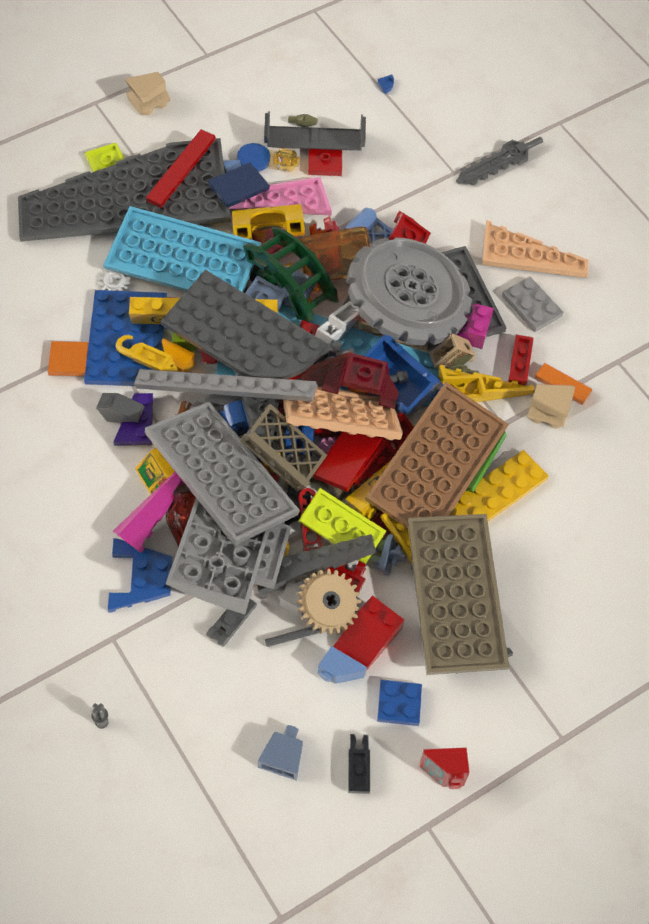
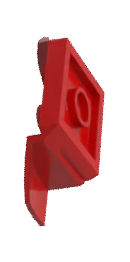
M399 210L393 221L396 225L389 240L406 238L426 244L431 232Z

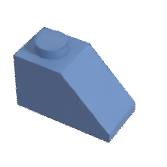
M331 646L318 665V674L324 681H331L337 684L364 678L367 667Z

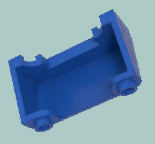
M383 335L365 355V357L387 362L389 376L396 375L398 371L407 372L408 382L403 384L394 382L399 392L396 402L399 405L397 409L405 415L407 413L412 415L435 397L443 386L436 376L431 374L391 336Z

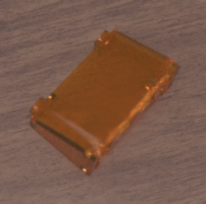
M363 226L305 236L299 239L316 254L317 259L325 268L331 281L347 278L348 269L355 255L364 246L370 247L371 245L368 229ZM306 265L302 267L304 274L311 277L314 276ZM318 282L312 291L313 293L321 290Z

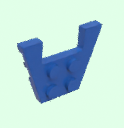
M113 538V558H133L131 591L129 593H109L108 613L127 606L129 608L134 604L144 601L147 603L170 596L171 586L167 585L166 581L172 567V556L145 547L142 553H140L126 541Z

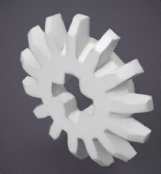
M108 269L106 274L101 273L103 278H98L101 281L98 285L104 286L101 290L122 291L121 288L127 290L128 287L125 285H130V282H128L130 276L125 277V274L109 271ZM111 279H118V284H111Z

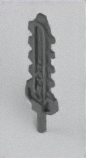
M538 137L526 144L523 141L510 140L502 145L501 152H492L491 157H482L481 162H472L471 167L461 168L456 182L458 184L464 183L474 186L478 183L477 180H486L488 174L495 175L498 173V169L502 168L505 170L509 167L508 164L510 163L520 165L527 162L528 150L543 143L542 137Z

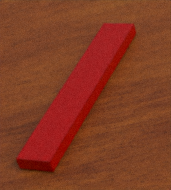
M200 129L147 195L146 202L162 208L216 140V136Z

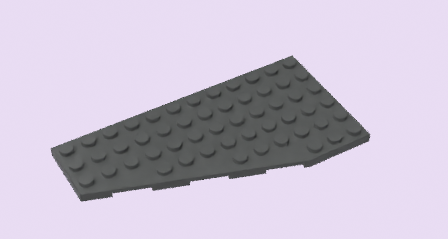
M216 138L162 208L146 202V197L191 141L167 143L166 147L143 155L139 153L119 160L115 165L92 173L88 171L68 178L59 185L42 191L37 189L18 196L20 242L116 233L119 231L130 206L196 225L231 221L229 208L223 204L208 186V180L225 173L221 138Z

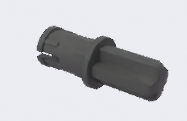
M94 703L92 705L91 718L98 728L103 729L109 723L108 711L102 703L99 705Z

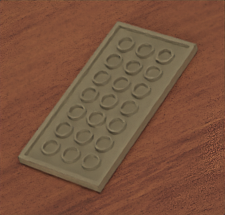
M487 514L408 518L407 525L426 675L508 670L509 661Z

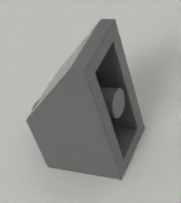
M102 393L96 409L106 421L138 422L144 405L119 393Z

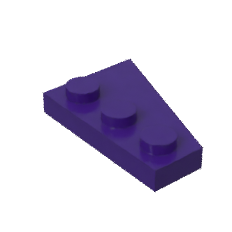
M134 393L132 400L144 405L143 412L138 422L121 423L113 441L114 446L152 445V441L145 434V428L153 425V393Z

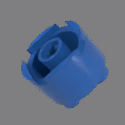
M242 400L225 405V410L220 412V409L218 410V413L238 437L249 431Z

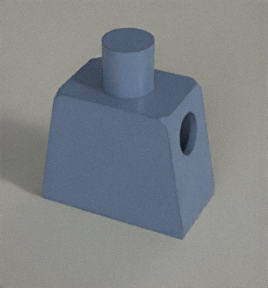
M287 725L284 734L274 732L259 757L258 768L297 781L303 741L296 739L299 729L295 726Z

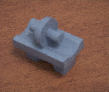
M387 534L386 539H381L376 547L377 552H382V555H373L370 562L374 569L381 570L383 575L388 576L390 575L392 565L397 566L398 562H403L406 557L401 552L402 547L398 546L393 540L394 536Z

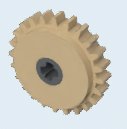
M327 569L325 574L320 570L317 572V575L315 573L311 574V579L306 578L304 580L305 584L299 587L303 591L297 593V596L301 597V599L296 601V604L301 605V608L297 611L304 614L301 620L305 618L308 620L306 626L312 624L313 631L319 628L320 634L327 630V634L331 635L333 630L335 634L340 633V628L345 631L348 629L347 625L354 624L351 619L358 618L355 612L360 610L356 606L361 603V600L356 599L360 592L354 591L357 585H350L351 578L345 580L344 573L338 576L337 570L331 574L330 569ZM328 598L330 599V606L327 604L328 600L326 599Z

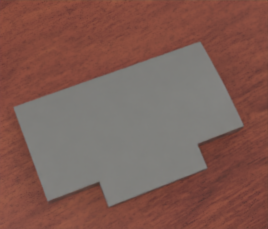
M196 498L166 584L203 601L245 614L254 584L274 589L292 526L281 523L234 546Z

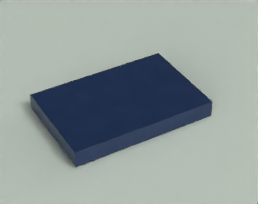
M251 163L208 180V186L227 208L263 193L270 188L267 181Z

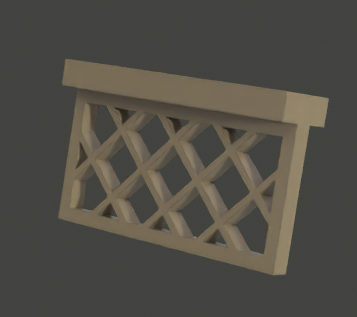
M271 404L267 405L249 431L239 440L297 492L308 486L309 480L327 456L296 426L287 423L286 417ZM269 411L275 416L276 423L267 422ZM268 426H276L277 436L270 437ZM281 426H286L289 429L290 436H282ZM257 427H264L265 437H260L254 432ZM283 439L291 440L292 449H284ZM295 439L303 441L304 449H296ZM270 440H278L280 450H274L271 447ZM309 451H314L320 456L317 461L311 462ZM297 452H305L306 462H298ZM285 453H293L294 463H289L286 460ZM300 465H307L308 474L306 477L300 473Z

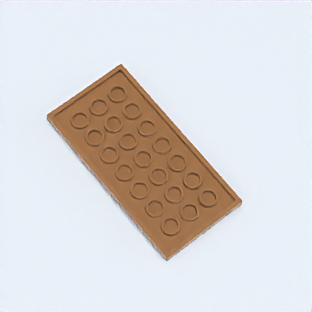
M445 382L364 500L407 529L408 518L449 516L509 424Z

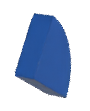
M392 74L378 79L377 83L385 94L393 88L394 77Z

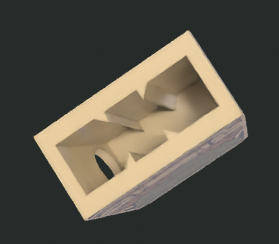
M450 334L429 353L435 369H438L439 365H445V368L458 364L464 365L475 359V353L470 341L455 334Z

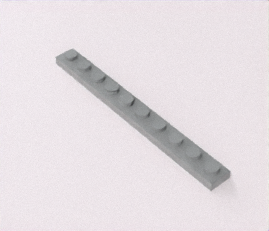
M144 369L139 370L134 382L136 389L313 402L318 387L316 381Z

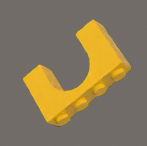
M301 204L232 211L233 233L236 236L252 240V232L266 226L283 227L293 236L305 235Z

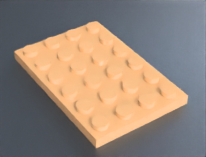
M317 387L313 402L283 399L286 421L293 426L304 425L313 429L324 428L333 432L344 431L353 435L357 433L365 434L368 437L378 436L388 440H401L402 430L395 409L378 405L380 396L339 390L338 394L322 391V387Z

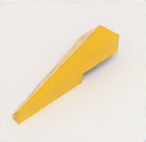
M439 365L438 379L443 385L447 382L475 402L532 395L535 391L534 386L531 384L524 386L518 384L517 381L506 382L495 376L476 372L473 374L461 372V369L458 368L455 370L447 369L445 365Z

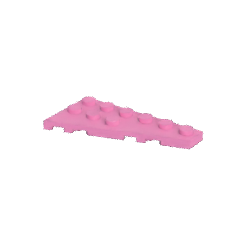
M321 177L269 184V190L229 207V209L245 210L301 204L303 214L332 216V210Z

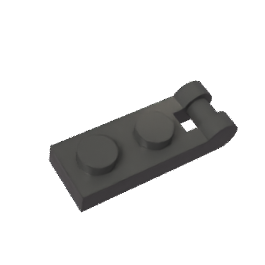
M249 599L245 614L226 609L216 623L209 628L206 636L210 639L214 638L220 646L224 647L256 608L257 603ZM220 629H222L223 631H225V633H224V634H221V633L219 632Z

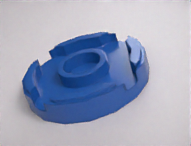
M259 143L246 144L237 153V160H240L241 166L251 163L258 172L268 167L271 158L269 150Z

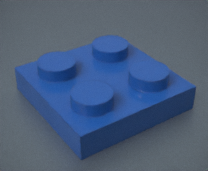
M381 680L377 722L419 726L422 684Z

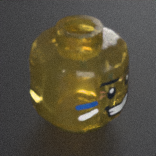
M285 148L275 152L273 158L276 168L287 172H292L295 167H298L300 161L296 151Z

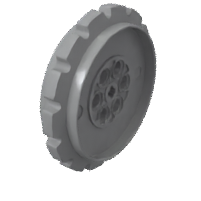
M384 238L373 241L370 247L364 246L358 251L348 269L346 280L350 284L348 294L352 304L358 306L359 315L370 326L379 330L381 334L391 336L396 341L400 340L407 344L422 346L428 341L434 345L442 343L450 334L457 335L467 321L465 316L470 314L472 308V298L468 296L470 288L466 278L458 271L459 268L443 253L422 242L406 238H395L394 240Z

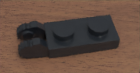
M350 734L348 793L370 794L369 737L365 734L362 738L363 749H355L356 737L355 734Z

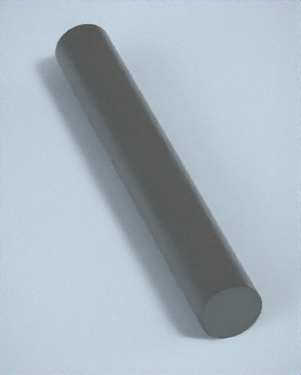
M312 627L265 639L267 647L317 634L320 629L317 628L313 631Z

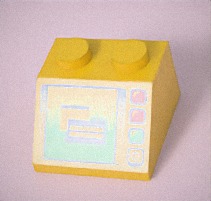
M157 448L152 449L135 468L150 495L175 472Z

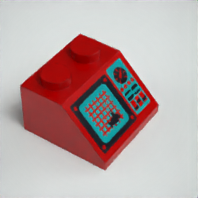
M467 747L423 749L419 763L421 769L442 787L460 789L465 785L470 773Z

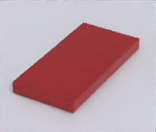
M343 431L313 474V477L348 492L384 437H368L365 434L358 433L353 435Z

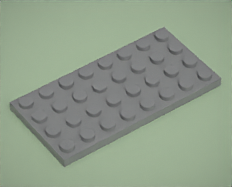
M210 402L145 428V434L234 546L299 514L300 510L252 452L239 441L238 435Z

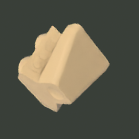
M159 72L125 79V82L131 89L126 92L127 98L140 115H149L153 112L154 108H164L167 106V102L171 100L166 91V82Z
M537 384L527 417L534 423L546 422L555 429L564 427L575 386Z

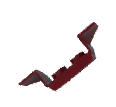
M350 353L344 363L326 374L322 391L334 394L339 393L341 385L380 395L378 405L395 409L399 394L388 374L387 362Z

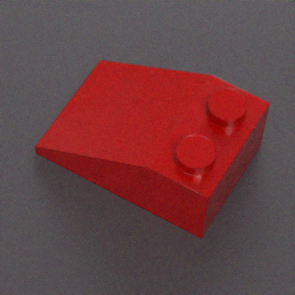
M373 595L356 614L358 618H353L354 624L347 626L348 629L342 633L333 646L366 666V671L401 632L405 620Z

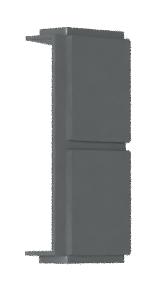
M270 111L265 113L264 143H267V147L361 151L362 147H365L366 117H363V114H361L360 129L270 126Z

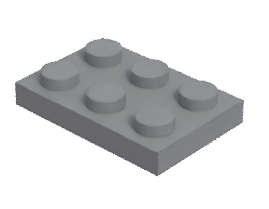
M531 276L502 293V297L534 332L563 316L564 312Z

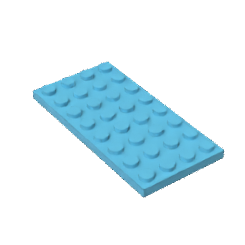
M130 206L103 266L111 271L184 292L191 287L204 270H207L244 292L254 264L247 261L243 246L247 243L260 246L262 243Z

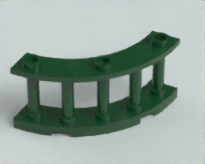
M273 227L274 237L260 246L250 243L243 246L247 261L263 270H269L272 273V278L281 288L285 287L290 297L288 299L297 319L310 322L314 319L312 314L313 308L325 300L334 303L340 302L337 295L338 291L313 251L289 232ZM275 244L284 247L274 254H269L266 251ZM289 252H293L300 258L299 261L288 268H285L278 261V259ZM306 265L314 276L299 285L291 274ZM318 282L323 294L308 303L304 290Z

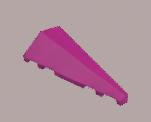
M176 471L113 530L115 534L140 553L144 550L142 544L147 537L151 538L153 528L162 520L174 500L175 495L173 492L176 487L182 486L184 483Z

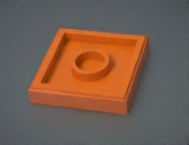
M51 341L48 375L85 376L88 342Z

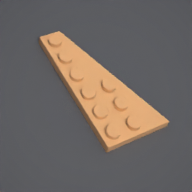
M486 220L482 265L587 278L588 259L570 252H561L555 246L548 247L543 245L542 241L519 232H510L506 227L495 226L491 221Z

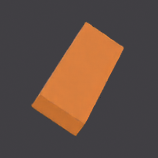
M546 363L542 365L535 375L536 380L546 385L575 386L572 400L581 405L584 404L592 392L590 387Z

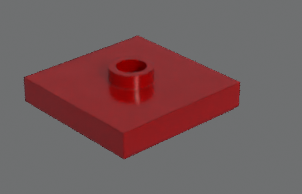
M309 149L308 175L342 176V150Z

